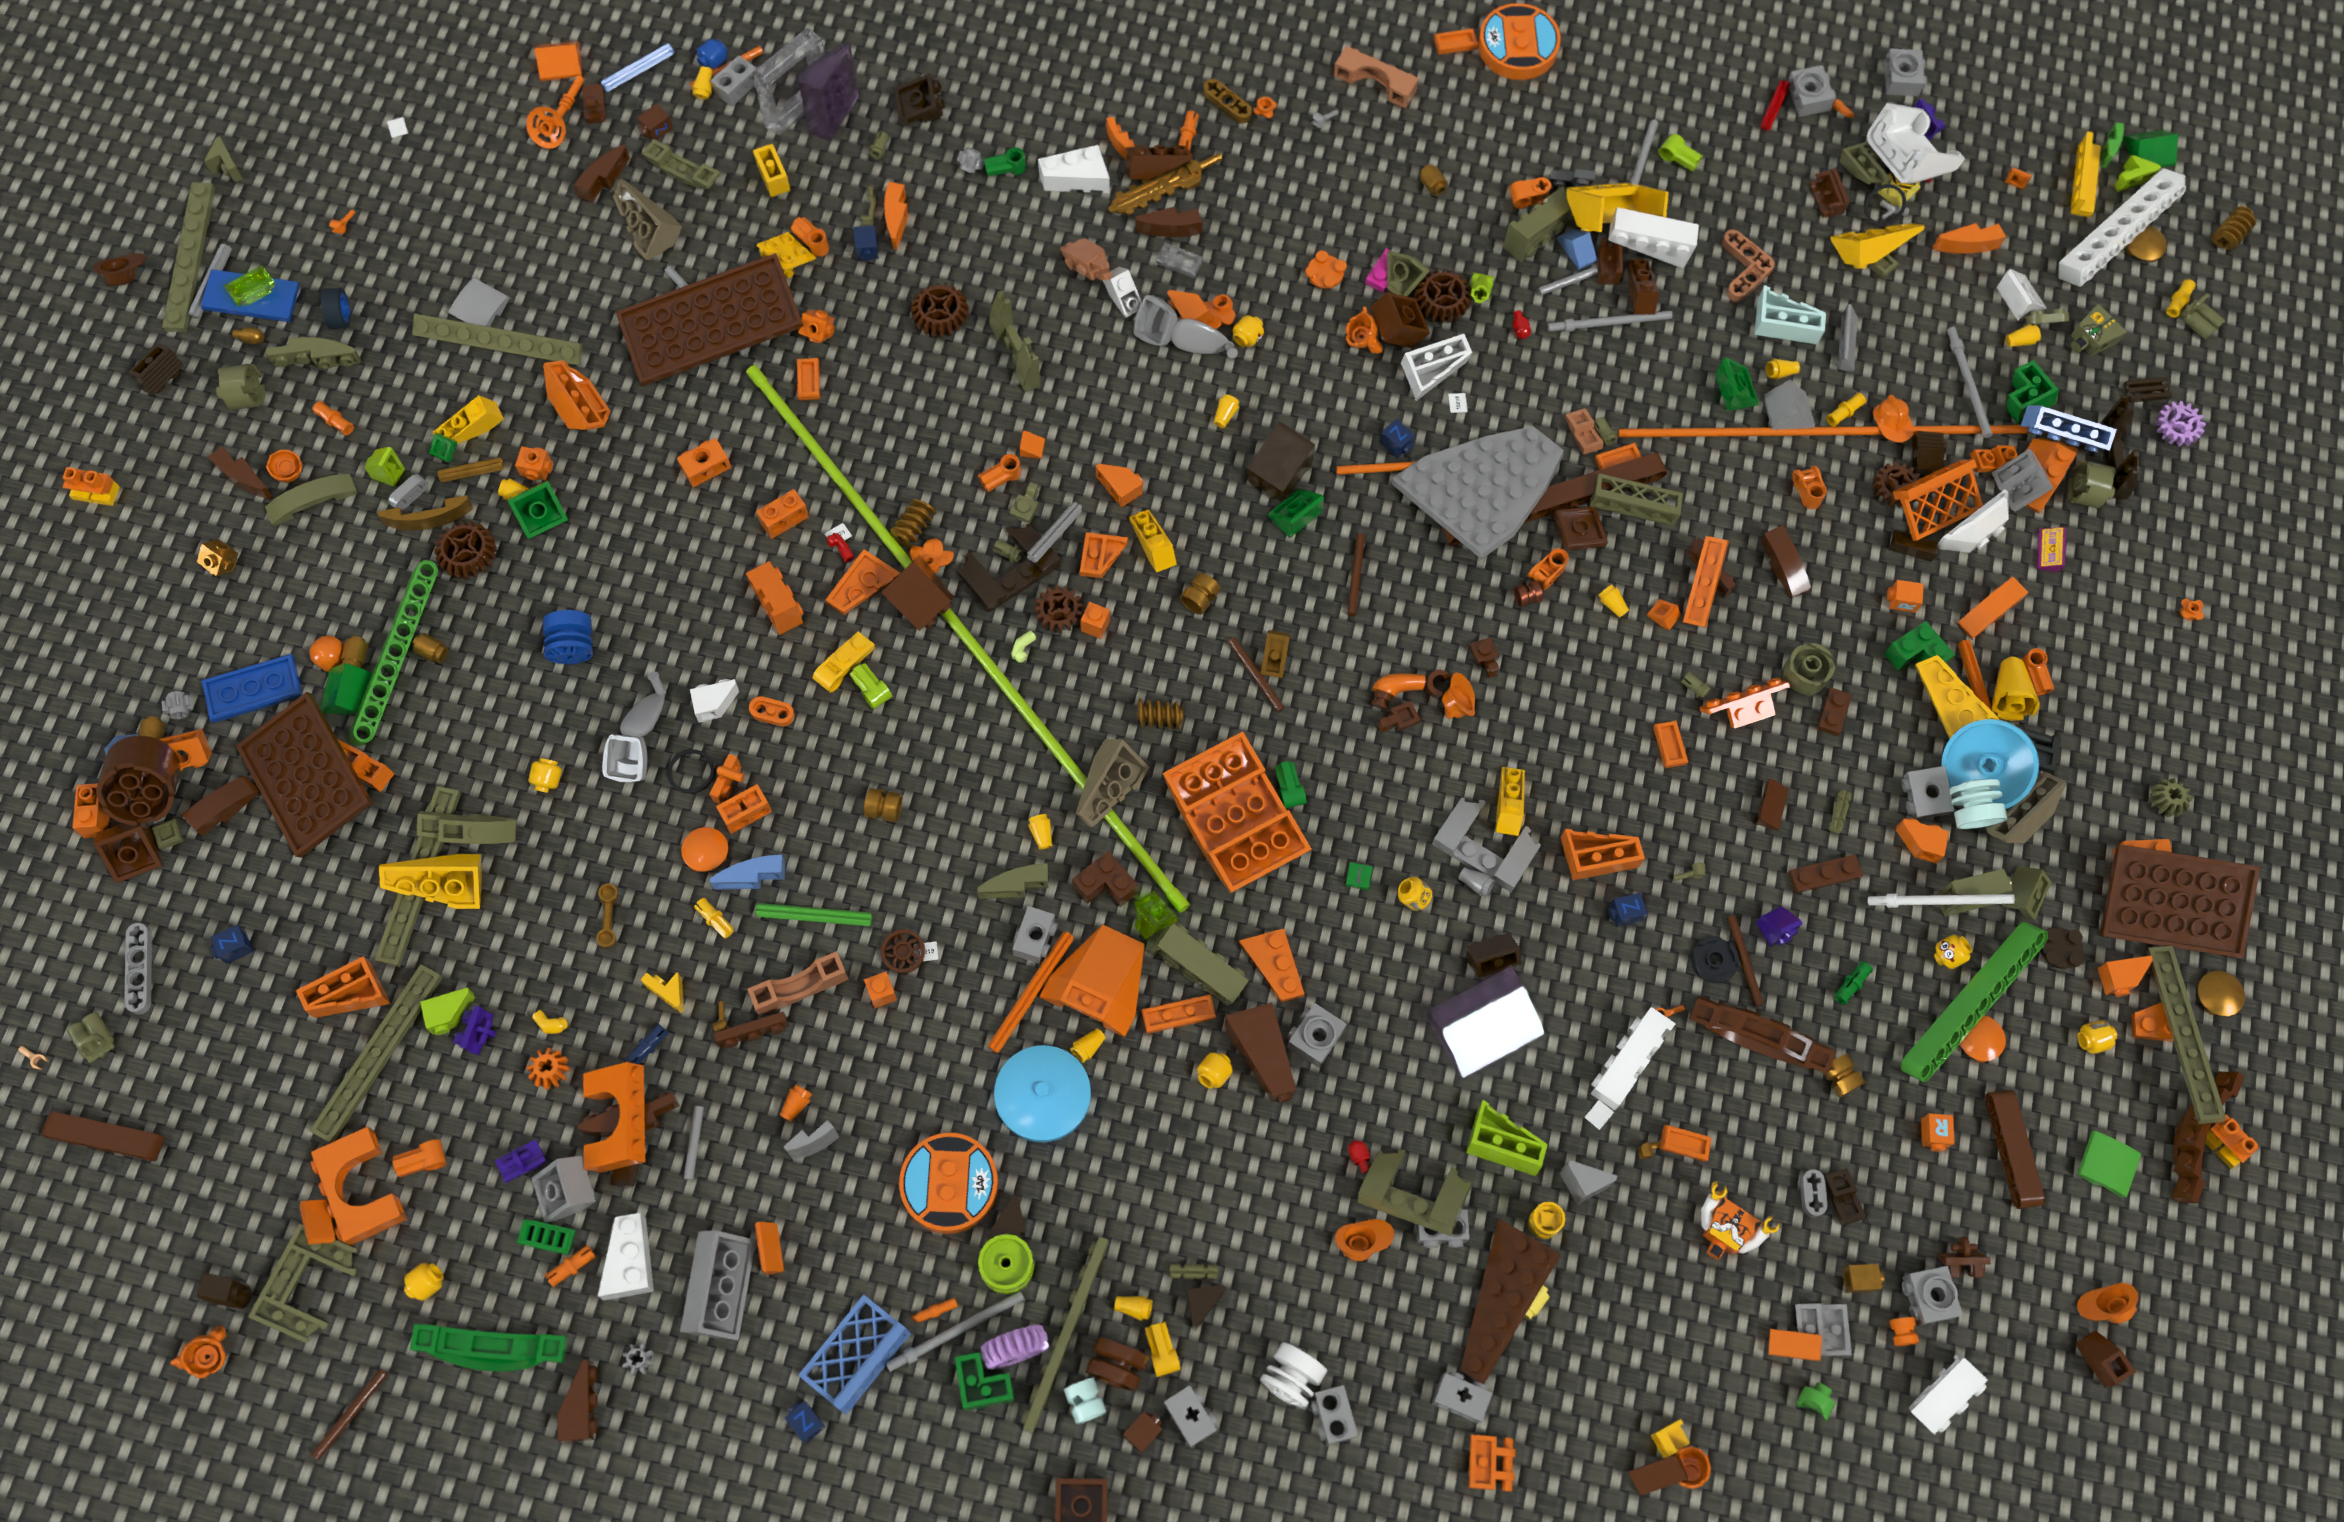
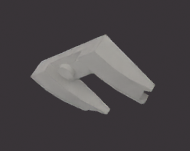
M1461 798L1434 838L1432 845L1474 871L1491 875V878L1495 880L1497 885L1512 893L1539 850L1540 843H1534L1529 836V833H1531L1530 828L1525 826L1505 859H1502L1465 836L1486 804V801L1479 800L1478 803L1465 802V798Z

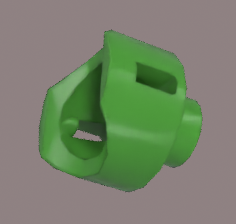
M1819 1382L1816 1383L1814 1388L1805 1386L1795 1403L1798 1408L1803 1407L1816 1410L1822 1415L1824 1422L1828 1420L1835 1406V1402L1829 1398L1832 1390Z

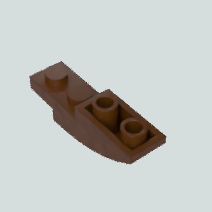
M673 1093L659 1094L654 1098V1101L648 1104L644 1103L645 1131L661 1125L658 1116L680 1107L677 1097ZM619 1104L605 1109L606 1112L598 1116L594 1114L585 1117L582 1123L577 1125L578 1129L585 1135L610 1137L619 1122Z

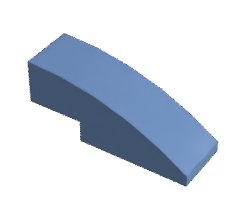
M782 854L749 859L717 873L710 878V883L714 890L761 889V880L785 879V860Z

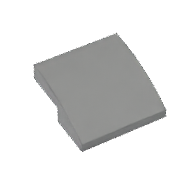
M473 278L457 296L448 313L464 322L491 326L495 316H501L510 297Z
M2028 449L1992 472L1999 490L2003 491L2006 489L2008 491V503L2015 512L2053 489L2045 470L2031 449Z
M827 1120L809 1137L803 1130L800 1131L784 1146V1149L793 1160L801 1159L826 1148L836 1141L839 1135Z
M1795 1304L1798 1332L1822 1335L1821 1356H1852L1847 1304Z

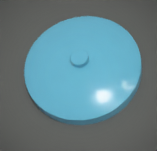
M1983 719L1965 725L1950 738L1943 752L1941 767L1945 766L1950 788L1977 779L1999 780L2000 788L1993 791H2001L2002 797L1993 800V803H2002L2006 809L2023 800L2034 787L2039 773V757L2033 741L2022 729L2003 720Z
M1041 1045L1019 1051L1004 1064L996 1079L994 1099L1001 1120L1014 1134L1033 1142H1051L1069 1135L1084 1120L1090 1105L1091 1088L1084 1067L1073 1055L1057 1047Z

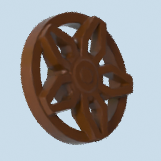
M907 929L896 930L890 933L883 941L881 957L886 967L891 971L901 974L909 973L921 966L925 958V945L917 933ZM904 934L911 935L915 937V939H911L907 942V939L905 938ZM898 935L901 936L903 941L898 942ZM894 938L895 946L886 947L888 942ZM919 942L914 948L911 947L912 944ZM921 947V955L918 957L914 952ZM893 950V954L886 953V951ZM886 957L894 958L893 966L888 963ZM915 957L917 962L910 961V958ZM902 961L901 965L897 968V962ZM905 961H907L908 964L913 965L909 968L903 969V967L905 966Z

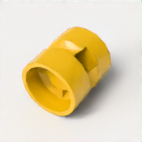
M1543 1202L1538 1205L1528 1218L1529 1230L1535 1237L1540 1239H1549L1555 1236L1565 1223V1214L1562 1208L1553 1202Z

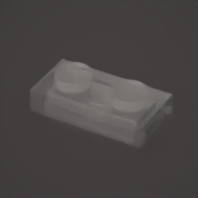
M1164 243L1156 263L1195 278L1203 263V257Z

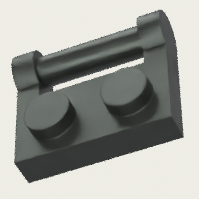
M2014 724L2022 729L2031 740L2049 745L2048 748L2034 743L2039 757V770L2052 774L2056 767L2061 737L2045 735L2025 729L2022 725Z

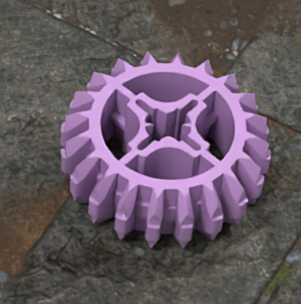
M1041 1325L1022 1327L997 1336L981 1346L983 1362L988 1369L992 1370L1025 1361L1047 1350L1049 1347L1048 1337Z

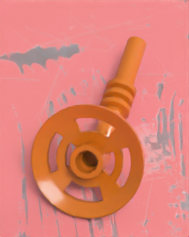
M577 75L567 94H564L561 98L560 106L556 111L552 108L541 106L533 109L528 114L526 120L527 131L537 145L551 149L559 146L564 141L566 127L562 117L573 106L574 98L585 80L583 77ZM545 112H549L553 116H546ZM538 115L539 117L536 120V128H534L533 121L535 116ZM560 126H561V135H560V137H559V139H558L557 136H558V134H559V132H560ZM542 133L544 136L550 137L551 142L542 140L538 135Z

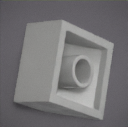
M582 1156L556 1159L532 1177L542 1217L546 1224L581 1212L596 1202L587 1170H584Z

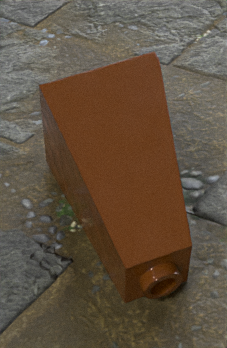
M1273 1003L1226 1015L1225 1032L1272 1102L1278 1100L1279 1103L1291 1100L1292 1096L1296 1093V1086Z

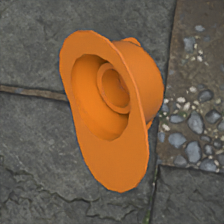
M1889 395L1886 400L1874 408V419L1881 433L1888 440L1905 442L1913 436L1914 428L1909 417V408L1903 400L1895 398L1894 395Z
M1454 673L1451 677L1450 688L1442 696L1446 717L1450 719L1453 717L1462 718L1466 715L1474 716V690L1464 675Z
M1366 1220L1342 1226L1335 1235V1242L1338 1248L1343 1251L1344 1256L1354 1261H1365L1374 1252L1381 1251L1392 1243L1394 1229L1391 1224L1384 1220Z
M2117 1283L2095 1289L2079 1298L2077 1310L2081 1316L2088 1320L2099 1321L2107 1319L2112 1323H2124L2130 1320L2137 1311L2138 1292L2134 1286L2128 1283Z

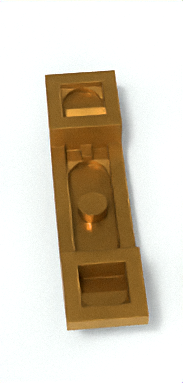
M465 495L445 499V507L404 514L399 507L378 511V516L385 526L391 528L426 530L460 519L473 510V505L468 496Z

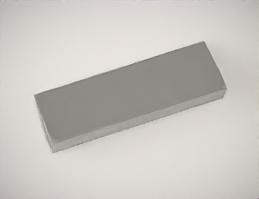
M1851 304L1846 306L1841 315L1838 368L1845 371H1854L1857 315Z

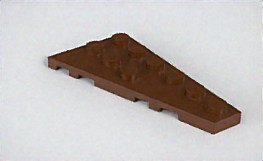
M1500 1218L1498 1219L1460 1368L1462 1372L1482 1384L1486 1382L1561 1256Z

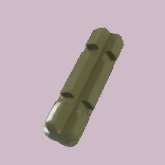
M1841 790L1838 793L1837 803H1835L1831 817L1832 821L1828 828L1830 832L1839 834L1842 831L1843 821H1845L1849 807L1848 803L1852 797L1851 792Z
M1171 1264L1170 1277L1180 1278V1276H1184V1279H1203L1204 1277H1207V1279H1217L1218 1266L1208 1265L1204 1267L1202 1264H1184V1266H1180V1264Z

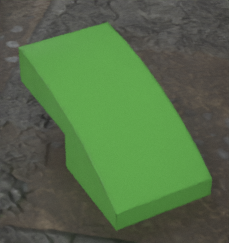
M2115 123L2108 133V140L2100 151L2101 168H2106L2118 151L2123 138L2124 123Z

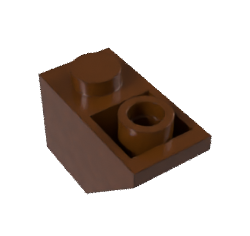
M2093 1331L2074 1343L2104 1388L2117 1385L2136 1373L2122 1350L2097 1331Z

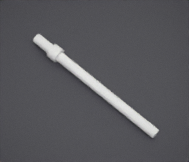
M1887 894L1886 896H1868L1869 906L1887 905L1888 908H1897L1899 905L2014 904L2015 902L2014 894L1920 896Z

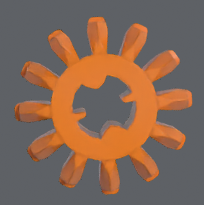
M547 1048L545 1054L538 1050L537 1054L539 1057L537 1059L530 1057L534 1064L527 1066V1070L532 1072L528 1078L531 1081H535L534 1085L538 1088L543 1085L546 1090H549L551 1084L559 1087L558 1080L565 1081L567 1077L563 1073L570 1071V1068L565 1065L568 1059L565 1056L562 1057L560 1050H556L553 1053L551 1048ZM547 1066L552 1067L550 1071L544 1070Z

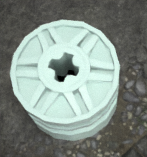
M1971 780L1949 789L1950 796L1957 797L1951 801L1952 805L1964 806L1963 809L1954 813L1958 829L1986 827L2007 820L2005 805L1993 803V800L2002 797L2001 791H1993L2000 788L1999 780Z

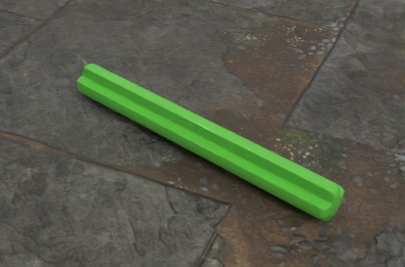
M758 903L755 910L756 916L861 926H870L872 923V914L870 912Z

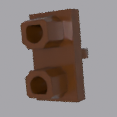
M1960 1237L1958 1244H1951V1251H1958L1959 1253H1938V1260L1943 1263V1267L1948 1266L1951 1278L1961 1277V1265H1968V1275L1970 1277H1984L1985 1265H1991V1257L1984 1256L1982 1252H1970L1977 1251V1244H1970L1967 1237Z

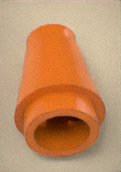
M795 1084L793 1089L790 1088L779 1115L792 1122L811 1101L812 1093Z

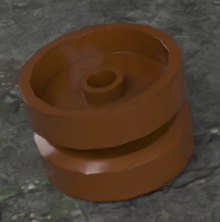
M1098 1337L1093 1351L1105 1360L1090 1359L1085 1373L1107 1385L1137 1392L1141 1378L1128 1369L1135 1371L1145 1370L1149 1357L1121 1343Z

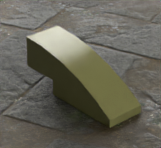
M1048 863L1015 868L988 880L977 887L979 899L1025 898V889L1049 888Z

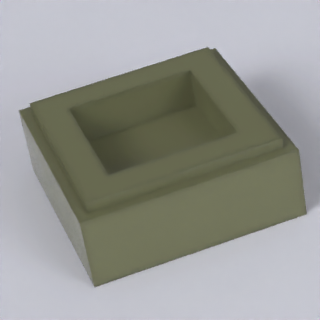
M1887 254L1877 262L1868 264V267L1884 279L1898 267L1899 263Z
M175 818L152 827L158 848L161 850L184 841L178 821Z

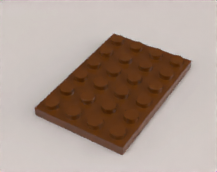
M309 692L304 693L236 745L295 857L302 858L373 804L314 696Z
M2116 844L2100 935L2244 959L2261 867Z

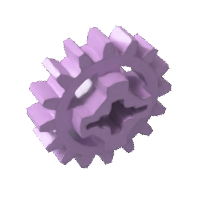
M2173 401L2169 406L2165 405L2157 414L2156 418L2158 420L2155 422V425L2160 426L2157 433L2163 432L2162 439L2169 438V444L2175 441L2178 447H2180L2183 443L2186 446H2189L2192 442L2195 443L2205 430L2202 428L2206 423L2201 422L2204 417L2203 415H2197L2198 408L2192 410L2190 403L2184 406L2183 401H2180L2177 405Z

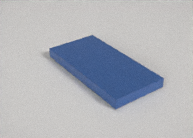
M211 269L201 307L203 310L290 322L300 285L295 281Z
M292 654L201 680L209 720L212 723L293 700L303 695L295 658Z

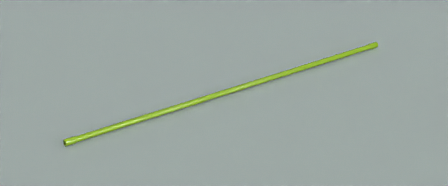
M757 365L750 366L746 371L747 375L762 390L905 569L913 562L770 385ZM951 608L944 614L940 612L1083 791L1087 777ZM1111 808V811L1104 817L1163 890L1179 913L1185 911L1190 906V903L1174 887Z

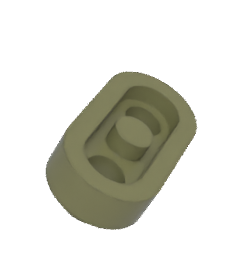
M2064 309L2051 310V314H2044V310L2031 311V315L2026 316V325L2069 321V313H2064Z

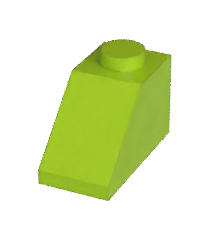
M391 447L375 450L373 455L367 459L365 466L372 479L393 487L396 486L405 470Z
M467 987L421 1001L420 1004L426 1029L432 1034L443 1035L448 1033L449 1029L456 1028L465 1010H468L475 999L474 993Z

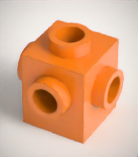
M811 309L803 313L801 320L804 326L799 329V334L809 337L810 341L821 343L832 337L835 330L833 325L834 317L828 316V313L823 310Z
M521 446L515 467L520 476L533 481L538 479L546 481L548 473L552 471L553 461L550 459L547 451L542 448L535 447L532 449Z

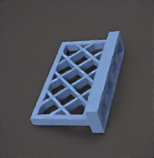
M863 1295L798 1376L847 1415L884 1369L886 1362L892 1359L911 1333ZM866 1303L872 1308V1318L859 1320V1311ZM876 1312L879 1313L882 1317H877ZM889 1321L893 1326L887 1334L878 1335L877 1322ZM873 1323L874 1336L860 1338V1325ZM848 1326H855L856 1338L843 1340L844 1329ZM874 1340V1350L872 1353L861 1355V1342ZM856 1343L857 1356L844 1358L843 1345ZM839 1346L840 1359L827 1361V1350L830 1347ZM857 1361L858 1370L855 1374L845 1376L844 1363ZM840 1363L841 1377L828 1378L827 1365ZM823 1366V1379L813 1381L807 1376L814 1367ZM841 1381V1391L834 1399L828 1394V1383ZM818 1384H824V1390Z

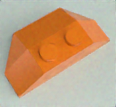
M563 360L544 363L547 397L567 428L588 430L604 427L610 410L592 382L579 371L569 367L568 363Z
M2033 438L2026 451L2028 449L2033 451L2053 486V489L2026 505V507L2038 514L2060 484L2077 454L2078 448L2065 444L2066 441L2062 439L2056 441L2048 438Z

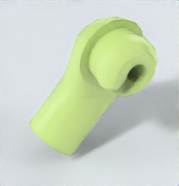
M1028 631L1015 641L1011 656L1018 663L1026 660L1027 654L1023 651L1027 645L1036 640V636L1032 631Z

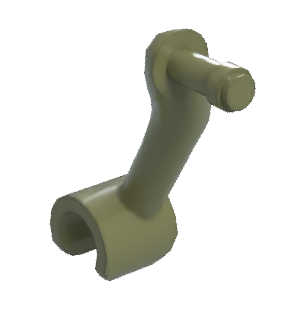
M869 185V194L867 195L870 203L868 216L861 215V226L874 225V213L877 202L873 194V185Z

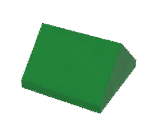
M2156 130L2123 137L2130 156L2134 155L2159 164L2161 168L2174 166L2177 163V133Z
M1727 357L1723 358L1715 376L1726 410L1730 411L1759 405L1748 368Z
M548 480L507 499L528 539L568 520Z
M1299 488L1267 515L1291 538L1322 513L1324 497L1321 494Z
M348 663L331 668L321 703V711L329 714L356 716L372 672Z

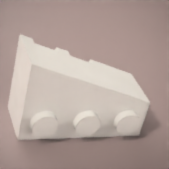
M1098 145L1038 159L1039 176L1044 191L1071 192V189L1084 190V192L1103 190V193H1110V178Z
M1465 334L1405 353L1401 365L1416 401L1467 363L1472 351Z
M641 1213L615 1217L598 1297L604 1301L654 1291L646 1217Z
M1959 1352L1953 1357L1956 1361L1947 1370L1943 1368L1939 1373L1940 1377L1931 1386L1928 1385L1909 1407V1410L1934 1434L1937 1431L1943 1432L1951 1424L1949 1419L1955 1413L1961 1414L1969 1405L1967 1401L1973 1395L1979 1396L1987 1387L1985 1383L1988 1380Z

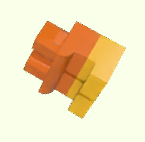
M67 467L63 475L65 481L62 488L71 489L69 496L72 500L113 506L120 486L108 474Z
M2225 1114L2226 1119L2224 1122L2211 1124L2205 1143L2212 1150L2219 1148L2215 1152L2216 1155L2232 1169L2240 1162H2245L2259 1147L2252 1137L2249 1138L2239 1128L2240 1125L2234 1119Z

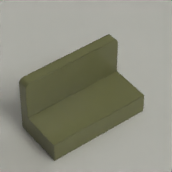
M2018 866L2011 879L2012 891L2009 893L2014 894L2015 902L2014 904L2001 905L2006 908L2019 909L2025 919L2035 921L2052 882L2043 869Z

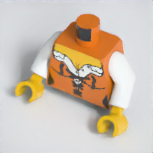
M1718 1181L1712 1183V1194L1708 1195L1701 1208L1703 1236L1712 1242L1706 1251L1710 1257L1720 1260L1724 1251L1731 1255L1737 1252L1744 1254L1759 1247L1770 1236L1769 1233L1778 1231L1780 1223L1774 1228L1768 1225L1773 1216L1767 1217L1764 1227H1760L1763 1222L1725 1198L1727 1194L1726 1185L1721 1192L1715 1190Z

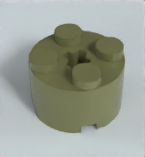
M254 364L234 365L218 369L219 386L216 387V393L219 399L224 400L229 410L255 408L263 405L265 401L264 384L260 385L258 378L262 376Z
M2084 460L2079 461L2074 466L2072 471L2075 472L2073 478H2069L2066 490L2068 500H2072L2071 503L2100 508L2107 499L2111 500L2113 498L2115 488L2112 485L2116 473L2114 467Z
M1816 643L1798 646L1784 665L1783 681L1789 682L1790 688L1795 692L1807 696H1812L1821 691L1835 671V663H1833L1830 651Z

